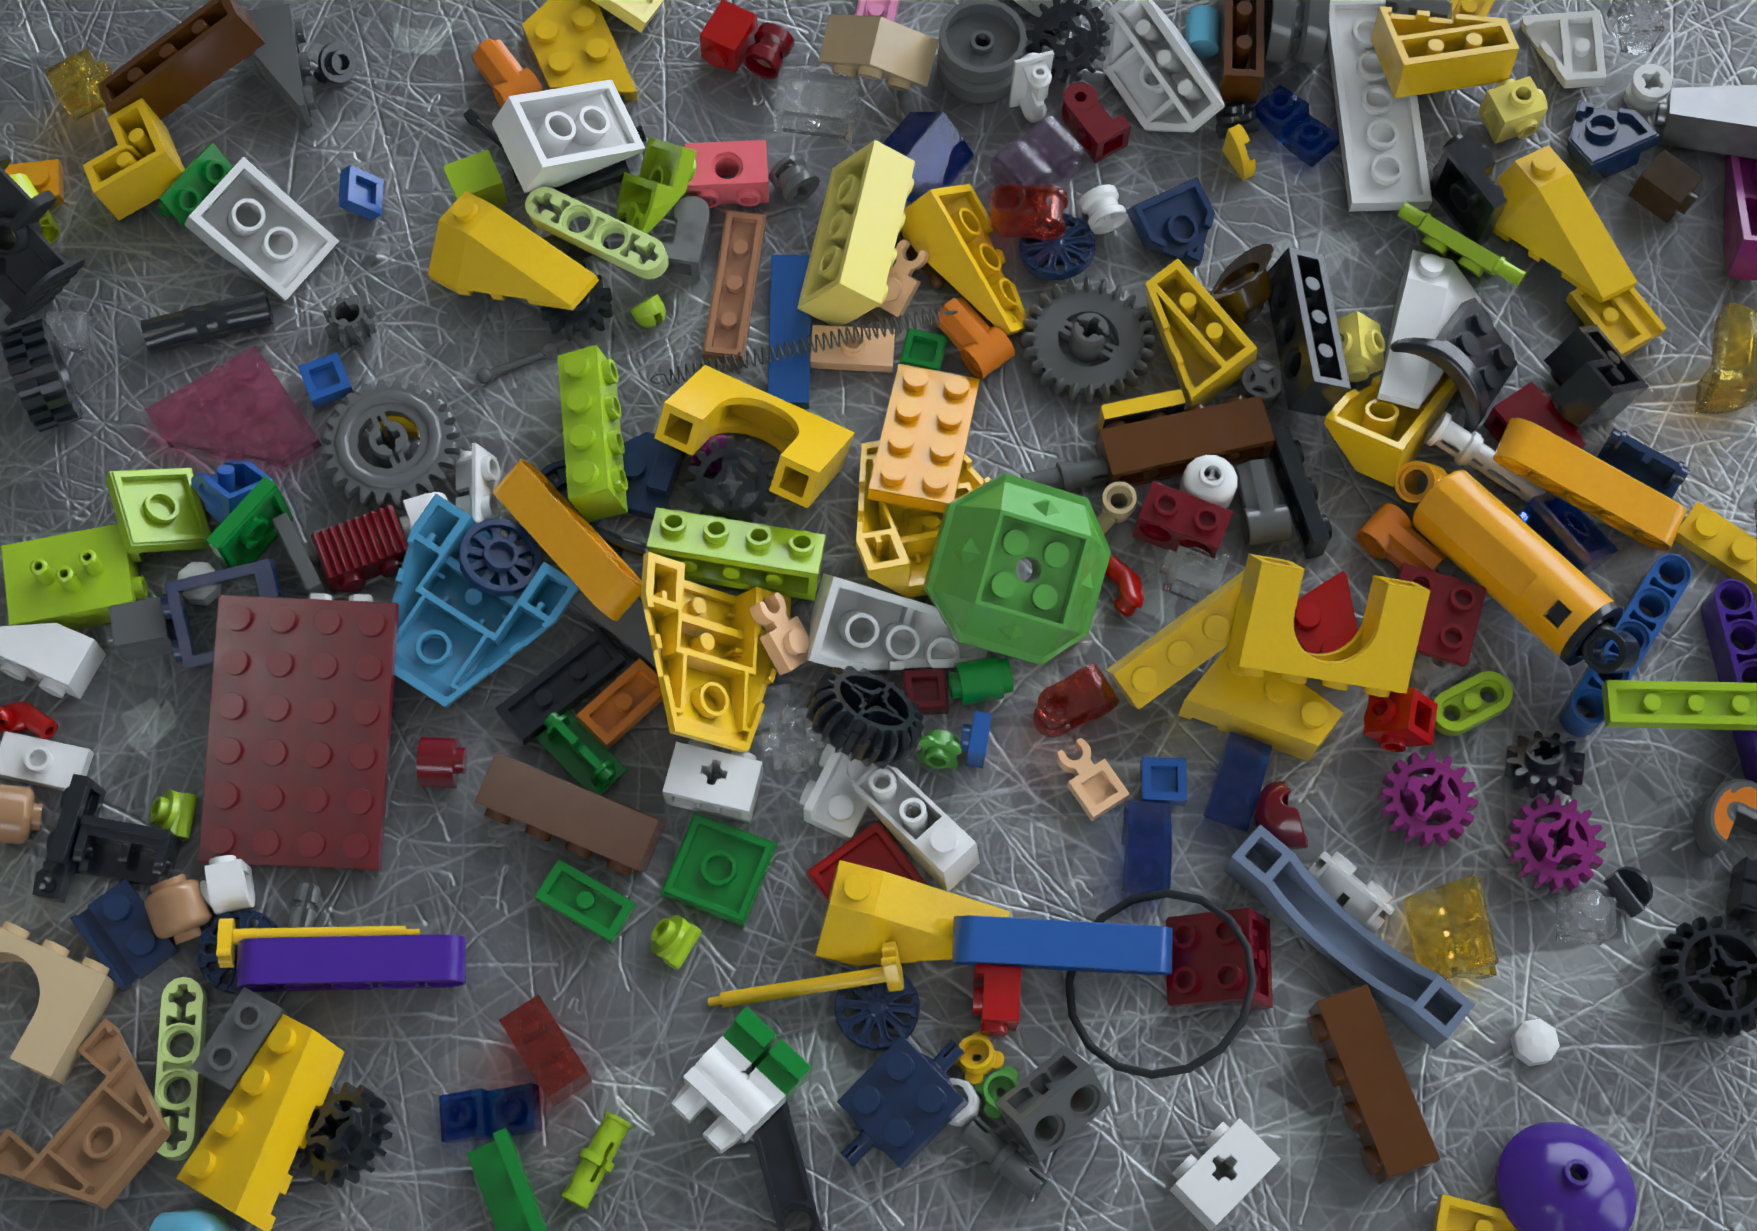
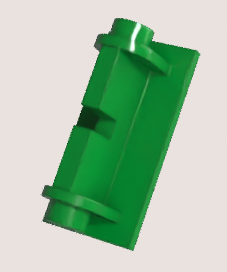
M210 142L158 198L160 204L156 209L165 218L169 219L173 215L180 225L186 229L187 227L184 224L188 216L233 168L232 164L216 145Z
M569 710L561 716L557 712L550 714L543 723L547 729L535 738L581 787L600 795L628 771L609 750L607 751L577 722V718Z

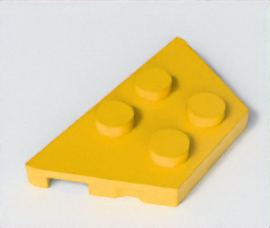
M548 0L522 24L523 33L548 90L612 80L619 95H624L625 101L638 99L635 85L599 5L592 0Z

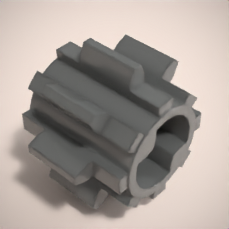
M349 295V298L344 299L341 296L335 298L336 303L333 306H329L328 310H324V316L329 323L325 327L329 339L337 338L344 349L347 347L352 348V345L358 344L360 347L365 346L367 337L371 338L373 333H377L375 323L371 320L376 316L372 305H364L363 301L360 302L358 295Z

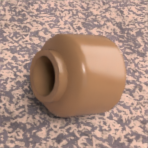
M0 784V843L24 844L29 839L31 830L40 831L43 804L35 803L34 792L29 787Z
M181 874L150 886L152 893L145 898L144 907L156 937L160 939L173 937L176 945L201 936L200 926L209 922L212 912L202 896L198 880H187L186 875Z

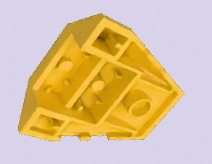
M880 440L861 443L856 548L867 576L906 598L927 595L923 585L943 513L867 499ZM964 454L955 499L991 480L989 477L983 479L972 468V460L966 454Z
M651 552L643 554L641 599L670 733L741 753L748 752L765 707L762 700L767 686L774 682L777 670L774 669L775 666L759 638L767 633L764 626L758 624L753 619L750 607L762 601L766 604L764 598L775 592L754 587L738 596H734L684 580L685 563ZM782 595L786 603V615L790 619L791 597Z

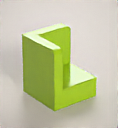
M488 149L444 166L445 175L456 200L467 191L496 207L508 203L502 178Z

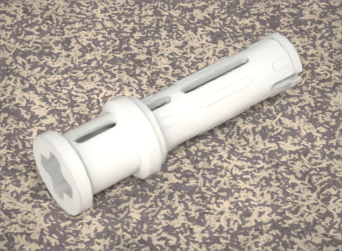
M1447 412L1442 413L1425 437V444L1428 446H1438L1453 456L1454 463L1459 466L1470 465L1497 484L1520 497L1530 506L1534 507L1539 503L1546 490L1497 464L1493 460L1495 451L1483 443L1484 439L1481 437V434L1476 431L1470 433L1451 420L1452 415Z

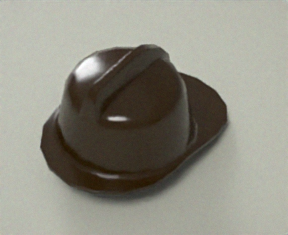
M1265 243L1255 246L1237 257L1226 267L1213 290L1209 293L1231 318L1237 317L1243 324L1251 323L1261 313L1264 303L1273 294L1266 270L1274 252L1271 244Z

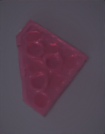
M256 346L251 347L145 409L170 448L205 450L215 456L244 460L245 458L267 461L269 465L286 468L322 446L318 437Z

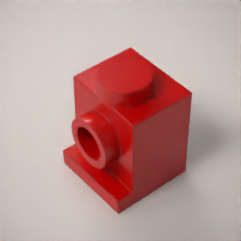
M975 965L973 983H982V987H973L972 1014L980 1015L979 1028L981 1034L1006 1036L1008 1035V1030L1016 1031L1019 1023L1022 967Z

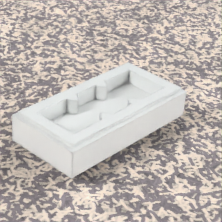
M5 731L0 744V778L64 791L69 787L73 774L87 776L94 753L88 748Z

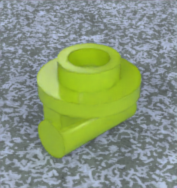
M169 789L163 796L155 798L150 809L149 819L151 822H154L155 828L171 830L179 840L188 841L198 796Z
M680 915L664 918L657 923L651 933V950L658 957L662 958L668 966L679 970L702 934V930L687 922Z

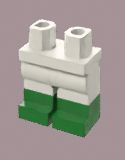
M746 1006L734 1019L731 1027L700 1058L696 1065L683 1076L685 1085L671 1103L672 1108L690 1124L705 1107H708L718 1118L703 1133V1137L722 1154L736 1144L739 1139L746 1143L755 1131L811 1077L812 1067L784 1040L780 1039L777 1042V1034Z

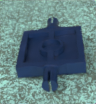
M901 1036L837 1101L853 1118L857 1130L860 1132L840 1152L842 1156L855 1167L864 1155L874 1147L885 1152L899 1168L904 1170L968 1104L952 1086L949 1076L946 1074V1071L965 1052L951 1039L932 1059L918 1052L905 1037Z

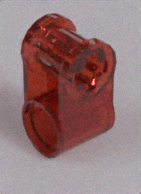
M1007 183L1001 184L991 191L989 196L991 225L993 231L999 236L1055 240L1064 234L1066 224L1063 219V211L1068 206L1069 196L1063 188L1054 185L1030 186ZM1048 197H1051V204H1047ZM1047 221L1051 222L1050 228H1047Z
M1095 663L1089 664L1064 680L1045 688L1040 693L1037 707L1033 714V723L1040 734L1056 738L1088 721H1093L1106 715L1119 704L1120 699L1099 666Z

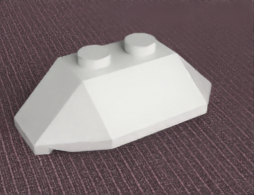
M1119 0L1107 10L1106 22L1109 24L1110 29L1106 32V37L1111 41V45L1104 48L1106 59L1103 64V70L1144 130L1195 132L1225 107L1219 88L1176 26L1153 0Z

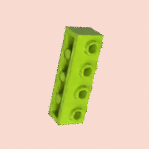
M597 345L558 355L568 500L588 523L627 513L626 490L628 489V481L623 462L625 446L620 428L622 411L617 393L619 377L616 365L611 358L607 359Z
M656 507L646 549L651 553L685 563L684 580L744 590L760 587L775 593L779 592L784 596L815 601L822 569L826 535L806 530H793L762 523L756 524L726 519L724 517H713Z

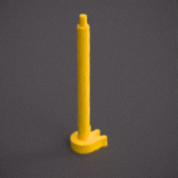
M220 918L216 956L218 957L220 968H234L235 945H238V941L242 939L420 935V929H406V926L235 929L234 918Z
M897 941L883 942V948L881 949L883 956L881 963L883 967L721 992L720 996L709 997L708 1005L709 1007L722 1005L723 1008L879 983H886L889 992L904 990V978Z

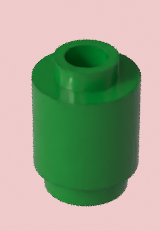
M996 656L954 663V672L947 674L952 699L959 698L962 706L1003 699L1004 694L1014 691L1012 672L1007 658L998 660Z

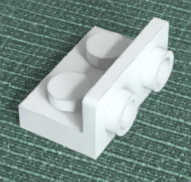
M827 744L819 761V766L824 768L817 782L809 780L800 798L799 803L804 805V821L844 840H851L855 836L869 808L852 788V784L874 764L872 763L866 767L859 760L854 759L850 761L847 755L842 752L835 753V748L831 744Z

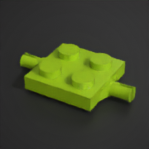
M1407 201L1403 204L1397 216L1417 227V230L1425 236L1422 241L1425 243L1424 245L1443 257L1449 251L1459 256V266L1479 278L1484 272L1491 276L1498 275L1518 287L1527 273L1506 261L1505 257L1502 256L1500 258L1431 217V213L1428 212L1426 214Z

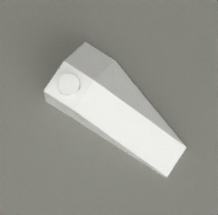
M1412 250L1399 285L1377 399L1419 409L1440 380L1444 371L1437 365L1414 354L1393 352L1390 346L1393 342L1404 338L1436 339L1462 302L1475 297L1479 304L1481 303V298L1453 260Z
M823 573L811 613L808 661L833 668L840 667L845 669L847 666H852L857 671H860L862 668H866L869 671L931 667L951 668L954 667V663L986 658L988 650L955 641L936 606Z

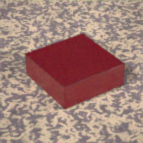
M945 668L902 671V688L908 692L907 698L918 704L917 710L922 715L948 714L949 706Z

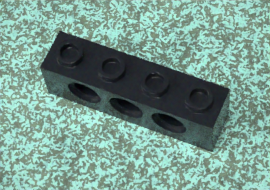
M1288 247L1267 272L1273 289V294L1268 299L1287 406L1288 410L1324 417L1351 389L1325 256L1320 253Z

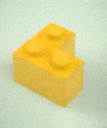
M143 98L107 117L118 145L82 165L93 193L119 221L157 200L185 170L167 127Z

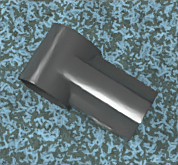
M1257 459L1237 466L1235 472L1237 474V484L1243 507L1241 510V530L1245 544L1253 546L1290 541L1292 536L1290 512L1287 505L1281 503L1273 463L1267 462L1264 459Z

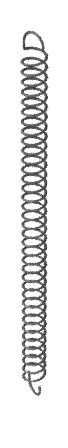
M938 306L936 317L934 310L930 308L929 321L928 315L926 311L923 309L922 322L918 312H914V322L912 320L911 315L907 313V326L902 315H899V327L895 318L892 316V330L887 319L884 318V331L882 329L880 322L877 320L876 332L874 330L872 323L869 322V336L864 324H861V337L855 325L853 326V338L849 328L846 327V341L840 329H838V342L833 331L831 330V346L824 332L822 334L823 347L818 335L815 334V348L810 336L807 337L808 351L806 349L803 339L800 337V352L794 339L792 340V353L790 351L788 343L786 341L784 342L785 356L779 343L776 344L777 357L775 355L772 345H769V358L767 356L765 348L762 346V361L759 357L757 349L754 348V363L749 351L746 350L747 366L745 364L741 352L739 351V367L737 365L734 355L731 353V368L729 366L726 356L723 355L724 371L721 367L718 357L715 358L716 370H718L719 365L722 373L725 374L727 364L729 370L732 372L733 360L737 369L740 370L741 359L745 368H748V356L754 367L756 366V355L761 365L764 364V354L766 356L767 361L771 363V350L776 361H779V349L782 354V357L785 360L787 358V349L790 353V356L794 358V345L799 356H802V344L806 353L809 355V341L815 353H817V340L823 351L825 350V339L827 341L829 348L832 349V335L837 347H840V334L844 344L847 346V331L853 344H855L856 342L855 330L861 342H863V329L865 331L867 339L871 340L870 325L877 339L879 337L878 324L883 336L886 337V323L891 335L894 334L893 320L895 322L898 332L901 334V319L903 321L906 331H909L908 316L915 330L917 329L916 315L922 328H924V314L926 316L929 326H932L931 311L934 315L936 323L939 325V309L942 314H946V316L958 313V311L952 310L948 312H943L941 307ZM708 358V366L713 368L712 362ZM702 360L700 361V368H702V366H704V363H703ZM695 362L692 363L693 375L695 370L698 372ZM685 364L686 380L682 374L680 366H677L678 381L671 367L669 369L670 383L665 373H659L652 376L650 378V381L654 384L664 383V381H652V378L659 375H664L668 385L671 386L672 375L677 384L680 383V374L684 382H687L688 380L687 371L689 373L690 378L692 377V375L690 373L688 365Z

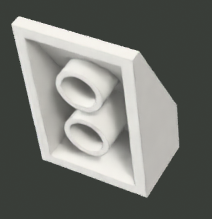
M612 80L509 96L492 122L524 193L532 192L539 187H559L642 153L645 149Z
M245 157L241 158L197 206L184 224L217 254L283 301H286L339 242L336 237Z

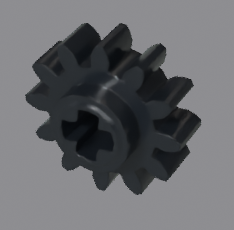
M596 275L599 281L574 310L546 306L540 308L542 320L550 321L552 334H556L564 328L568 341H571L575 336V332L581 331L584 339L589 340L591 327H595L599 331L605 330L603 317H613L612 305L610 304L613 299L611 289L603 288L601 275Z
M1538 730L1535 731L1533 740L1530 741L1528 738L1519 735L1517 736V746H1507L1504 775L1508 778H1514V790L1523 789L1524 787L1529 788L1530 798H1535L1540 793L1546 794L1549 800H1554L1557 790L1570 796L1572 795L1573 785H1582L1585 754L1575 752V741H1568L1563 744L1560 742L1559 733L1556 732L1551 737H1543V734Z

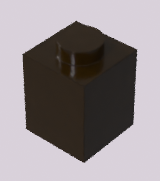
M1663 149L1640 175L1628 196L1668 224L1678 211L1685 215L1697 201L1700 195L1694 191L1703 177Z

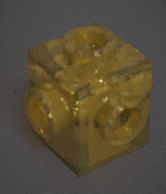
M89 48L70 55L63 61L45 69L56 97L74 121L105 106L96 85L113 72L105 59L97 61Z

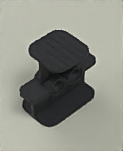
M5 154L0 156V299L12 310L4 319V323L7 326H11L21 320H25L28 316L50 303L63 290V287L71 281L70 279L78 273V270L85 265V260L79 256L68 262L42 236L39 220L55 203L57 198L49 190L31 198L4 171L11 163V158Z

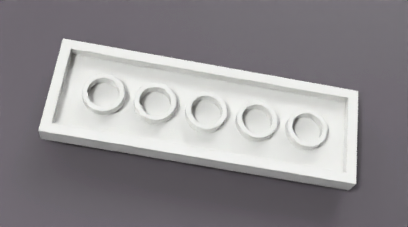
M1330 0L1327 42L1349 212L1400 210L1406 201L1419 210H1427L1432 203L1418 97L1415 95L1394 99L1371 42L1379 6L1386 7V0Z

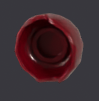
M1285 781L1272 782L1266 785L1260 792L1255 806L1254 819L1256 826L1262 825L1290 850L1307 848L1308 839L1304 834L1299 811L1295 807L1288 806L1291 789Z

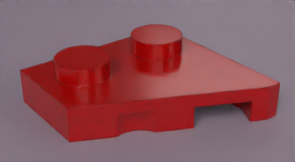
M1341 571L1297 600L1294 614V631L1300 646L1306 652L1324 654L1336 651L1349 643L1358 632L1348 577L1344 571Z

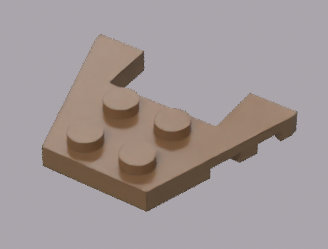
M105 1018L76 1051L105 1074L106 1078L38 1154L21 1137L8 1128L0 1136V1175L104 1210L111 1205L171 1135L119 1028Z

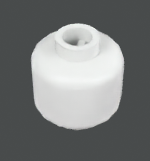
M1203 455L1195 458L1187 465L1180 482V491L1227 509L1237 489V474L1234 467L1226 459L1217 455Z

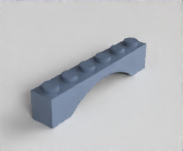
M1259 825L1232 855L1223 870L1359 986L1368 984L1373 998L1434 1050L1449 1038L1475 1006L1473 1002L1438 973L1401 954L1359 923L1322 888L1296 854L1262 825Z

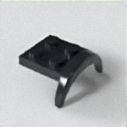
M1475 297L1460 304L1436 339L1404 338L1393 342L1390 346L1393 352L1410 353L1429 360L1452 379L1460 391L1465 405L1466 418L1463 428L1470 433L1474 432L1481 423L1487 409L1518 364L1511 347L1504 343L1493 326L1490 315L1482 309Z

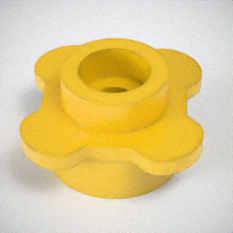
M975 1032L961 1041L959 1047L965 1054L953 1064L960 1066L964 1071L966 1081H969L972 1085H977L983 1081L984 1076L991 1070L1001 1069L1005 1059L1001 1051L994 1050L988 1035ZM975 1055H980L981 1060L974 1061L973 1057Z

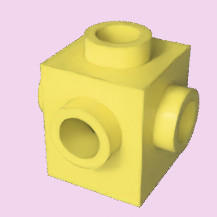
M1531 76L1516 81L1508 79L1499 83L1495 88L1487 90L1478 114L1495 144L1514 137L1522 139L1534 134L1539 129L1540 123L1548 109L1547 100L1543 91L1537 89Z
M1358 311L1338 318L1337 322L1349 382L1363 381L1370 374L1383 370V352L1386 346L1381 334L1380 324Z

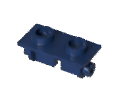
M1613 428L1597 458L1672 499L1679 485H1682L1689 474V468L1684 466L1683 461L1678 463L1626 435L1627 431L1623 430L1621 432Z

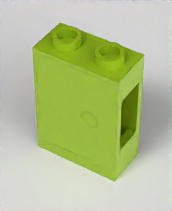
M118 524L1 546L9 626L58 623L72 630L85 629L111 622L109 606L148 599L147 584L144 576H139L137 562L143 561V553H126Z

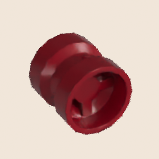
M766 22L759 26L754 35L755 44L747 48L743 56V63L755 75L764 79H775L783 67L782 59L790 54L795 43L794 38L786 29L777 24Z

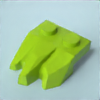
M649 137L639 176L624 172L617 199V220L626 218V224L644 233H649L687 191L688 184L696 172L695 157L697 151Z

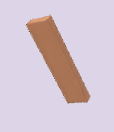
M726 210L702 353L704 361H708L709 358L712 362H715V358L718 357L719 362L723 363V355H725L728 363L731 364L732 353L737 365H739V351L745 361L767 223L766 215Z

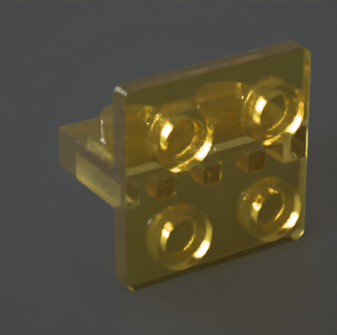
M1471 875L1405 898L1404 903L1416 963L1438 973L1445 980L1454 977L1486 979L1497 975L1495 965L1498 963V956L1480 876Z

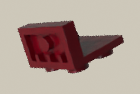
M1403 562L1394 579L1415 582L1430 590L1416 653L1465 667L1470 658L1487 592L1486 588Z
M1250 908L1224 910L1233 916L1252 947L1257 986L1251 1008L1256 1010L1273 1008L1270 919ZM1212 912L1168 917L1165 921L1166 927L1173 928L1172 974L1167 975L1168 1005L1182 1007L1234 1001L1243 1003L1248 986L1244 950L1228 924Z

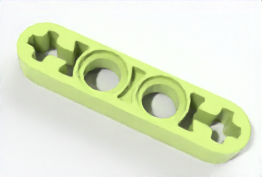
M539 187L527 196L525 209L532 223L538 228L641 278L655 279L667 270L669 257L662 242L657 238L553 188ZM551 202L554 211L561 216L558 220L555 213L545 209L540 214L538 207L540 205L547 206ZM581 216L590 219L589 227L585 231L575 233L569 230V225L573 219ZM612 233L624 235V243L619 248L611 250L603 246L604 240L608 235ZM634 245L637 251L645 256H650L654 252L657 259L655 261L648 260L643 264L640 255L633 251Z
M187 977L176 978L167 984L162 993L154 1100L171 1135L175 1130V1120L170 1116L165 1117V1113L167 1111L176 1114L189 1112L188 1118L179 1116L178 1122L179 1130L187 1134L186 1141L178 1142L176 1150H173V1147L167 1142H164L157 1150L165 1158L174 1161L184 1160L191 1156L200 1140L203 1076L191 1067L206 1044L208 997L206 991L198 982ZM184 989H188V992L196 997L195 1001L187 1003L185 1016L190 1021L195 1020V1025L181 1023L182 1008L174 1003L175 998L183 996ZM173 1019L181 1021L180 1023L171 1024ZM181 1033L191 1034L194 1039V1046L191 1052L185 1057L178 1058L172 1056L170 1053V1043L173 1038ZM178 1079L188 1080L191 1085V1092L187 1100L179 1104L170 1103L167 1099L169 1085Z

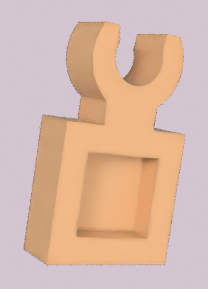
M904 239L895 248L897 250L896 262L889 270L886 283L889 287L885 301L879 306L896 317H899V315L903 316L921 281L912 277L914 270L922 268L929 257L928 252L920 250L917 258L909 261L906 257V251L911 242Z
M776 592L764 598L766 604L762 601L751 606L750 613L753 619L766 629L767 633L759 638L779 675H783L807 661L810 642L809 636L799 617L795 616L788 619L785 600L779 592Z
M1079 738L1076 740L1075 747L1081 754L1080 759L1071 760L1063 750L1057 752L1056 760L1062 770L1075 775L1074 778L1068 781L1067 787L1089 819L1094 821L1126 801L1130 793L1105 758L1095 765L1090 760L1091 748L1084 739Z

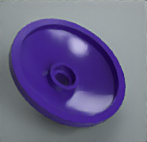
M1563 1122L1535 1124L1517 1133L1505 1146L1498 1159L1495 1173L1497 1196L1505 1215L1517 1231H1628L1631 1227L1637 1202L1632 1176L1620 1155L1595 1133L1580 1126ZM1570 1171L1576 1172L1582 1178V1181L1575 1180L1571 1176Z

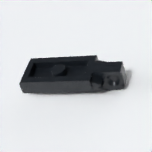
M73 774L69 787L62 794L59 820L56 829L50 833L47 840L46 849L48 854L46 861L43 862V869L36 872L32 894L40 899L65 903L74 873L80 874L78 871L80 862L73 861V853L81 828V819L83 815L98 817L106 794L105 789L88 776Z

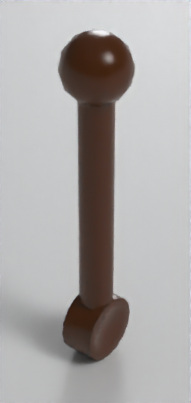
M901 231L898 233L896 243L903 239L905 240ZM910 245L906 253L915 260L918 253ZM927 263L921 268L930 278V284L934 289H941L945 286L946 280L939 273H935Z

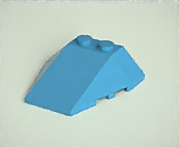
M435 493L410 530L406 554L395 580L397 584L391 603L399 604L395 676L447 708L556 624L579 591V588L568 576L544 562L540 565L539 570L526 589L520 593H515L513 596L496 597L495 594L480 592L472 586L473 584L469 580H466L460 571L458 559L462 539L467 531L476 523L470 514ZM483 531L482 534L490 541L491 535L487 531ZM469 542L470 546L480 548L475 542ZM527 556L520 557L521 559L532 560ZM467 557L470 563L478 561L477 559ZM487 569L476 574L482 578ZM519 570L524 576L529 575L527 571ZM495 574L490 583L498 585L497 575ZM507 575L508 584H515V582Z

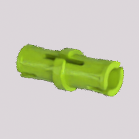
M605 1112L604 1118L588 1148L582 1147L578 1155L581 1161L564 1192L561 1193L560 1196L582 1209L587 1210L589 1208V1203L606 1173L611 1174L615 1166L612 1161L626 1134L632 1127L629 1122L615 1114Z

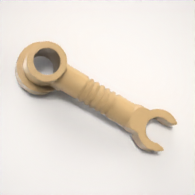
M1111 483L1103 492V509L1097 520L1104 535L1114 523L1126 521L1135 510L1137 495L1134 488L1128 483ZM1119 503L1122 504L1124 507L1115 508L1113 504Z

